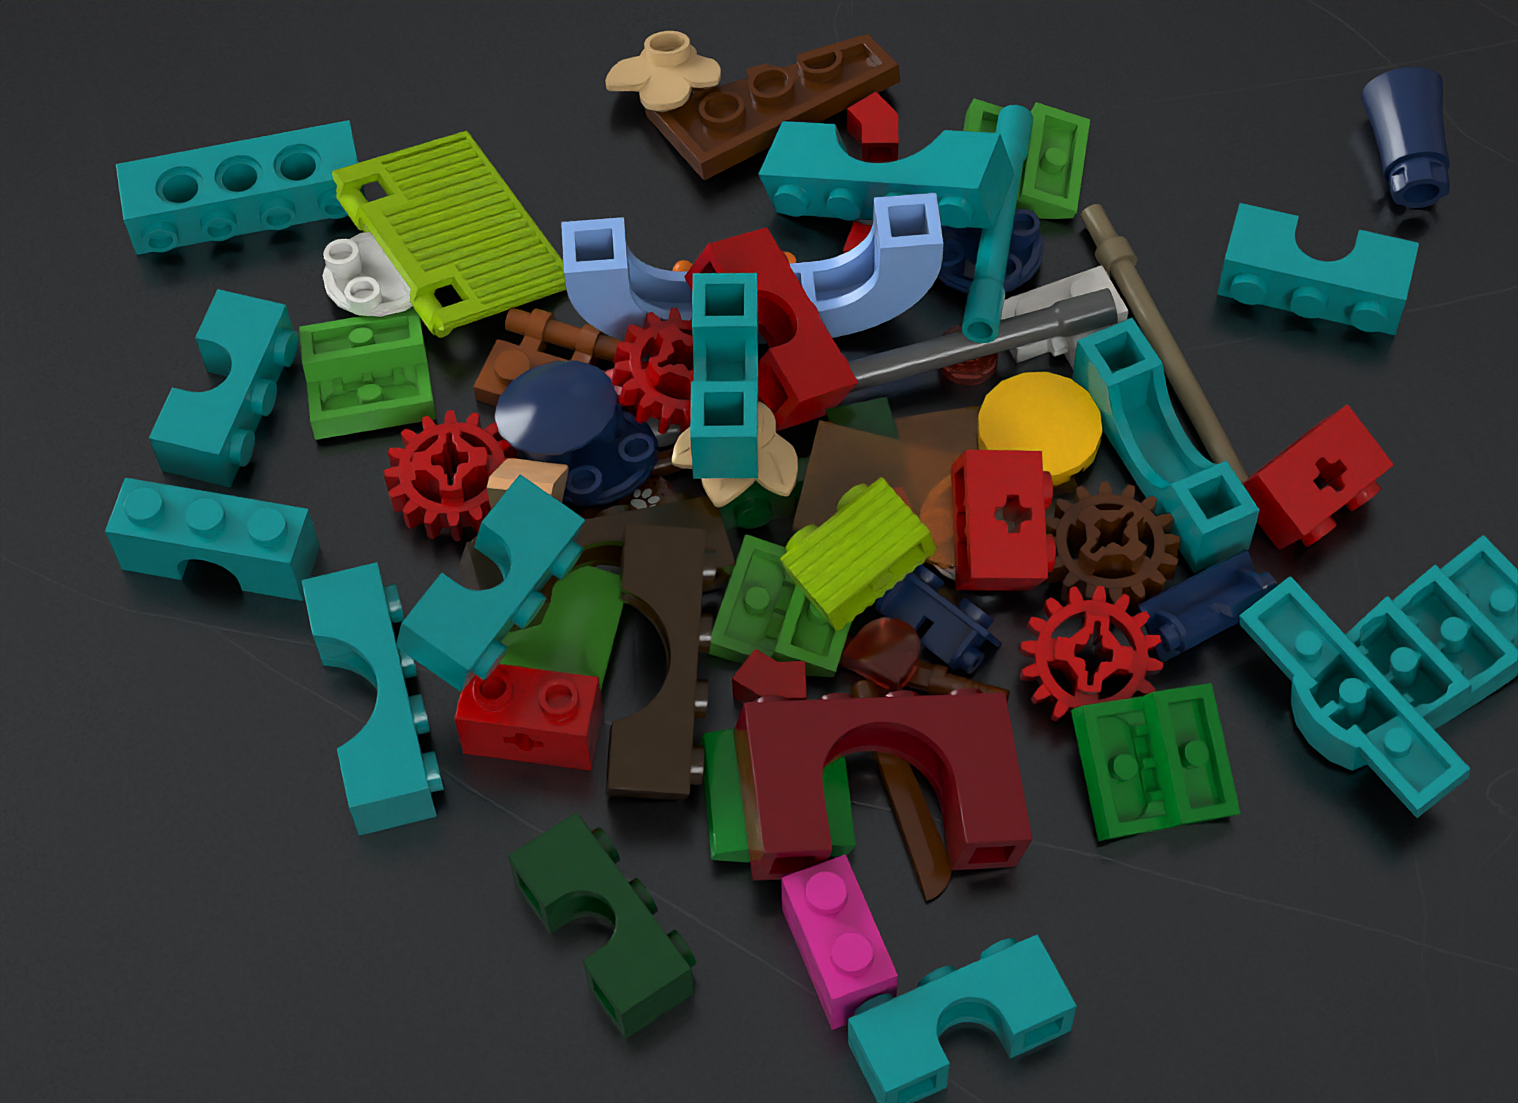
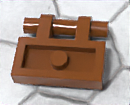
M511 308L505 320V330L523 335L524 338L520 346L499 339L496 340L473 386L475 398L477 401L497 407L499 397L511 381L529 369L552 361H569L544 353L549 343L574 350L575 352L570 361L577 360L596 366L599 358L613 362L618 342L624 341L607 336L588 323L580 328L555 320V314L535 308L530 313L517 308Z

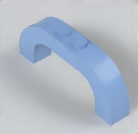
M936 193L876 197L874 198L871 231L858 246L834 258L814 262L790 263V267L810 301L818 309L820 318L832 338L864 331L893 319L917 303L932 287L941 269L943 257V237ZM624 217L561 222L564 276L568 297L575 310L587 323L611 337L624 341L627 327L632 323L643 328L646 314L649 312H653L661 321H667L670 308H677L682 320H691L692 290L684 278L688 271L679 272L658 269L636 258L627 245ZM758 332V344H766V340Z

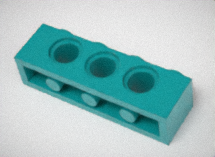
M350 120L119 163L116 164L123 220L135 253L140 255L150 252H166L176 247L202 242L224 241L234 236L270 229L281 230L291 225L327 218H343L348 214L336 198L337 184L333 180L332 171L359 163ZM362 185L361 192L366 198L364 185Z

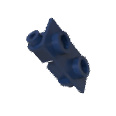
M1243 549L1139 604L1137 607L1139 613L1147 611L1150 615V618L1144 625L1147 634L1160 635L1162 642L1153 650L1157 660L1164 663L1240 622L1239 615L1278 585L1269 572L1256 573L1248 550Z
M923 565L917 566L912 573L905 576L903 581L897 582L893 589L887 590L883 597L875 600V610L882 615L884 614L912 637L927 618L934 622L920 640V643L946 662L953 671L963 669L968 674L972 673L984 658L985 654L978 648L985 639L998 648L1002 645L1001 641L987 631L994 622V619L965 597L961 599L957 606L938 593L945 582Z

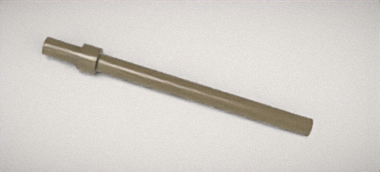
M1093 204L1082 211L1081 219L1097 246L1095 257L1099 265L1103 266L1109 278H1114L1143 334L1162 361L1164 372L1213 463L1219 464L1227 460L1240 481H1245L1250 476L1135 268L1137 257L1128 240L1123 236L1117 235L1102 205Z

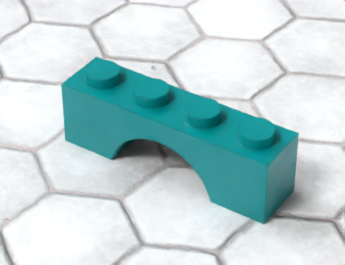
M782 121L758 175L776 214H786L794 217L803 215L831 217L848 221L856 219L873 220L874 198L936 193L941 225L953 228L993 229L1015 173L1000 133L944 130L930 145L912 156L888 163H868L848 155L836 124Z
M1127 319L1077 340L1072 380L1087 390L1100 409L1103 432L1146 498L1154 496L1158 499L1155 510L1156 515L1171 514L1174 518L1171 534L1180 536L1179 551L1193 573L1221 562L1243 549L1248 550L1256 526L1259 508L1227 460L1219 464L1210 462L1199 453L1187 437L1175 414L1168 394L1163 363L1134 319Z
M378 562L301 580L312 634L323 666L351 670L366 678L378 691L377 702L367 724L355 737L337 748L347 801L358 835L437 817L432 792L444 790L435 751L422 753L418 736L431 731L422 694L409 696L406 678L418 676L415 661L396 647L397 639L393 623L402 622L405 619L397 584L384 586Z

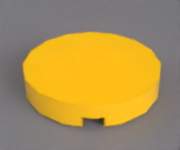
M1024 372L1001 381L986 395L978 414L977 433L979 449L1042 451L1043 471H1049L1053 486H1058L1070 481L1071 475L1078 473L1082 468H1084V472L1094 462L1102 437L1100 409L1090 393L1070 378L1050 372Z

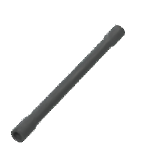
M1109 288L1057 301L1047 308L1003 319L1000 323L998 337L989 343L973 342L967 339L962 331L848 361L850 369L858 381L857 385L849 393L1046 339L1069 337L1117 324L1118 315L1112 293ZM650 417L645 421L649 424L658 440V448L676 444L678 437L682 434L679 425L671 424L669 430L663 435L658 433L659 420Z

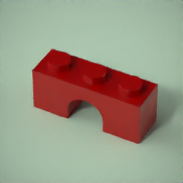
M768 227L715 241L706 246L684 276L691 290H693V273H757L758 332L769 345L768 351L758 362V401L764 403L773 412L776 419V432L825 416L826 409L837 407L857 385L858 381L851 371L846 357L840 352L821 320L818 309L810 301L790 267L787 256L780 250Z

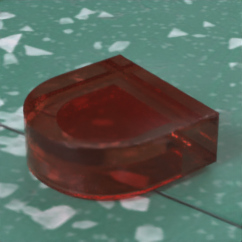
M879 618L873 620L858 632L842 653L843 666L866 679L873 680L875 684L890 692L901 691L913 676L920 663L919 636L912 626L900 619Z

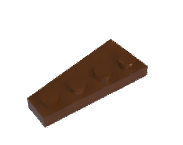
M865 34L797 55V63L793 65L779 67L769 66L768 63L746 69L747 78L717 87L692 88L689 99L683 106L674 110L656 112L645 108L648 119L703 180H706L770 148L782 121L819 123L849 108L872 93H879L899 83V64L869 34Z

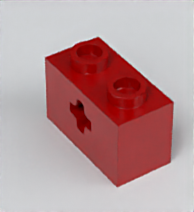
M1347 404L1316 424L1243 481L1242 484L1259 508L1257 523L1278 550L1299 539L1308 547L1337 526L1331 515L1343 505H1346L1352 512L1380 492L1382 488L1376 482V479L1394 466V464ZM1315 478L1321 484L1319 487L1313 481Z
M966 449L951 464L956 590L1031 591L1048 579V572H1052L1056 558L1054 537L1052 534H1046L1045 509H1049L1051 505L1053 483L1050 472L1043 471L1042 451ZM1001 509L1004 520L1014 522L1015 528L1009 533L1007 523L995 518V514Z
M498 664L485 681L475 675L463 692L460 693L454 718L463 754L592 771L604 716L599 677Z

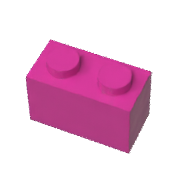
M846 854L781 877L782 910L831 1029L847 1025L848 1018L855 1016L856 1009L873 997L881 994H891L893 998L897 997L898 974Z

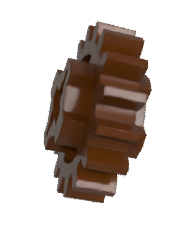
M1108 481L1101 482L1099 495L1091 496L1083 486H1079L1076 488L1074 505L1061 498L1056 501L1054 517H1045L1046 534L1053 535L1056 547L1055 565L1052 572H1048V579L1046 581L1047 583H1056L1063 580L1060 597L1063 601L1066 602L1067 592L1072 587L1078 588L1084 600H1090L1096 587L1104 586L1107 603L1114 605L1123 594L1130 596L1129 605L1136 612H1139L1137 606L1145 601V592L1152 597L1164 592L1166 580H1173L1178 563V559L1175 557L1178 555L1180 536L1171 534L1174 520L1171 514L1155 516L1157 498L1151 496L1140 503L1134 500L1135 486L1129 484L1121 495L1112 494V489ZM1143 536L1150 547L1151 559L1146 556L1147 546L1139 541ZM1068 539L1073 541L1072 551L1079 555L1075 561L1067 547Z

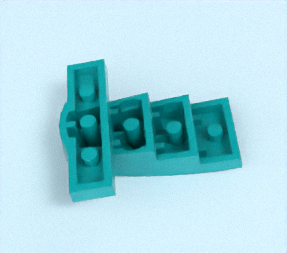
M1484 535L1441 569L1436 564L1432 566L1393 601L1389 596L1385 597L1346 634L1341 631L1291 576L1239 615L1240 626L1292 681L1291 707L1295 723L1307 742L1329 761L1353 771L1368 764L1416 818L1420 817L1470 776L1471 768L1443 740L1435 729L1460 715L1518 676V569Z

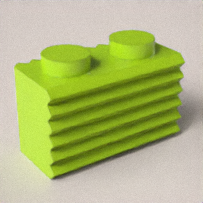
M882 477L869 487L866 484H859L851 488L839 500L836 507L837 513L819 527L815 524H810L800 529L787 543V553L780 558L791 580L835 631L842 630L846 623L852 622L856 615L863 613L866 607L873 605L877 598L883 597L887 590L893 589L897 582L903 581L907 574L912 573L917 566L922 565L926 558L932 557L937 550L926 525L920 521L918 516L912 512L910 507L904 503L901 497L896 494Z

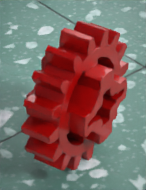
M670 308L668 320L661 321L657 315L649 312L646 314L643 328L631 323L627 327L624 342H618L613 361L615 367L612 385L622 387L619 398L621 406L633 404L639 406L635 419L639 424L653 417L659 420L658 433L664 435L669 430L671 424L679 425L680 431L683 433L690 427L691 381H694L692 317L690 321L682 320L678 309ZM649 353L651 358L648 361L647 368L642 370L640 362Z
M449 410L446 412L443 424L436 425L429 416H425L422 418L424 431L416 434L411 430L404 429L401 432L405 449L389 448L388 457L391 468L384 470V478L394 512H403L408 528L412 529L424 521L428 538L435 539L442 528H448L453 540L460 541L464 527L472 526L474 531L478 533L481 522L491 511L487 491L489 477L506 459H518L516 449L500 436L496 422L482 429L479 413L472 412L465 423L457 422L454 411ZM457 465V473L454 474V484L449 485L451 482L450 477H453V467Z
M1097 586L1090 600H1083L1078 588L1072 587L1067 592V606L1062 607L1052 597L1045 601L1043 608L1046 616L1049 618L1048 621L1036 617H1031L1026 628L1037 637V640L1021 642L1018 653L1025 657L1033 658V664L1022 669L1019 675L1021 680L1038 681L1040 687L1031 698L1034 704L1043 702L1048 698L1055 703L1050 718L1053 721L1057 722L1067 711L1071 712V710L1082 705L1132 698L1133 694L1142 697L1155 692L1156 689L1144 677L1145 675L1158 674L1163 669V662L1148 657V652L1162 642L1160 635H1143L1141 628L1150 618L1147 611L1139 613L1134 617L1125 612L1129 605L1130 596L1123 594L1113 605L1106 602L1104 586ZM1082 617L1079 631L1072 637L1058 636L1057 639L1051 638L1053 632L1060 625L1073 618ZM1110 622L1122 631L1130 647L1120 645L1109 630ZM1093 635L1092 645H1095V655L1105 659L1106 662H1101L1087 681L1088 671H1085V660L1075 657L1074 654H1079ZM1050 669H1057L1063 673L1072 685L1071 694L1067 693L1057 684ZM1110 677L1118 679L1129 677L1127 684L1120 692L1111 697L1098 700L1102 683Z

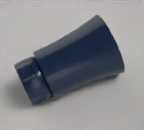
M1423 67L1398 68L1375 77L1362 90L1361 101L1374 131L1384 178L1389 183L1392 198L1397 205H1406L1412 209L1434 205L1440 198L1448 195L1450 190L1448 174L1450 161L1445 140L1443 118V79L1436 71Z

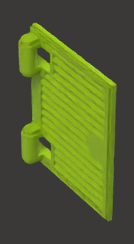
M467 130L332 171L333 180L337 184V200L356 227L365 233L370 232L411 289L409 294L410 303L433 335H437L439 338L445 337L454 328L567 290L563 260ZM378 181L388 196L368 202L361 192L362 185ZM451 284L463 301L442 307L434 295L435 291L438 288Z

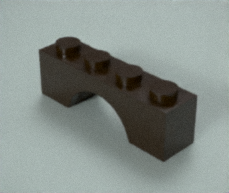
M680 493L662 499L656 506L633 510L630 505H617L599 512L595 518L585 519L577 543L584 547V551L569 573L585 566L608 565L620 568L622 537L626 523L706 529L705 548L716 549V572L714 587H702V592L723 588L736 562L718 507L714 506L708 496L693 498L689 493ZM475 536L471 542L466 543L458 566L462 583L465 588L471 590L492 589L501 584L504 579L498 566L474 548L477 536ZM552 575L540 590V593L546 596V600L526 628L541 625L551 602L552 589L560 580L556 576ZM514 624L509 632L521 630V628Z
M626 523L622 537L618 600L640 611L656 628L665 649L666 673L660 692L647 706L632 715L612 722L609 729L605 795L684 801L690 793V784L701 785L704 745L693 744L694 718L705 719L707 712L708 679L697 678L698 653L710 652L712 614L701 613L702 587H714L716 572V549L705 548L706 529Z

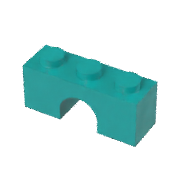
M1239 203L1224 259L1217 295L1234 298L1244 304H1260L1291 311L1305 318H1321L1352 325L1366 332H1382L1396 335L1407 300L1419 243L1359 230L1354 249L1348 256L1337 261H1319L1302 252L1296 243L1295 231L1299 216Z
M693 273L692 335L694 381H691L690 421L693 479L758 478L757 273Z
M217 289L195 339L206 371L226 376L227 378L218 387L205 392H190L172 387L152 429L149 440L161 471L231 487L239 467H245L252 457L255 446L254 433L261 417L268 416L274 407L277 396L276 383L283 367H289L293 363L298 350L299 337L298 333L293 331L285 304Z
M519 474L481 522L474 545L475 549L487 556L498 566L504 581L492 589L478 591L467 589L444 573H441L401 623L396 647L461 693L475 675L485 681L505 655L508 647L502 644L501 641L515 624L524 630L543 606L546 596L541 594L540 590L550 577L554 575L558 579L563 580L580 558L584 547L578 544L577 540L585 519Z
M131 478L124 479L105 530L122 570L182 580L189 559L204 560L222 566L233 573L238 579L242 591L299 601L304 599L301 580L311 577L320 550L315 528L307 508Z
M1038 934L1021 942H1017L1016 938H1007L988 947L980 955V960L956 970L954 966H944L930 972L918 982V988L895 998L891 994H881L864 1002L856 1009L855 1016L848 1018V1045L877 1103H914L948 1086L950 1062L938 1039L949 1027L962 1022H974L986 1026L996 1034L1009 1059L1072 1031L1077 1005Z

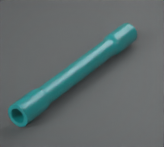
M1020 105L1006 106L998 115L995 133L1001 134L1015 175L994 228H982L974 278L968 289L962 324L964 336L976 343L992 342L999 335L1005 298L1003 285L1023 162L1028 155L1033 124L1032 113Z

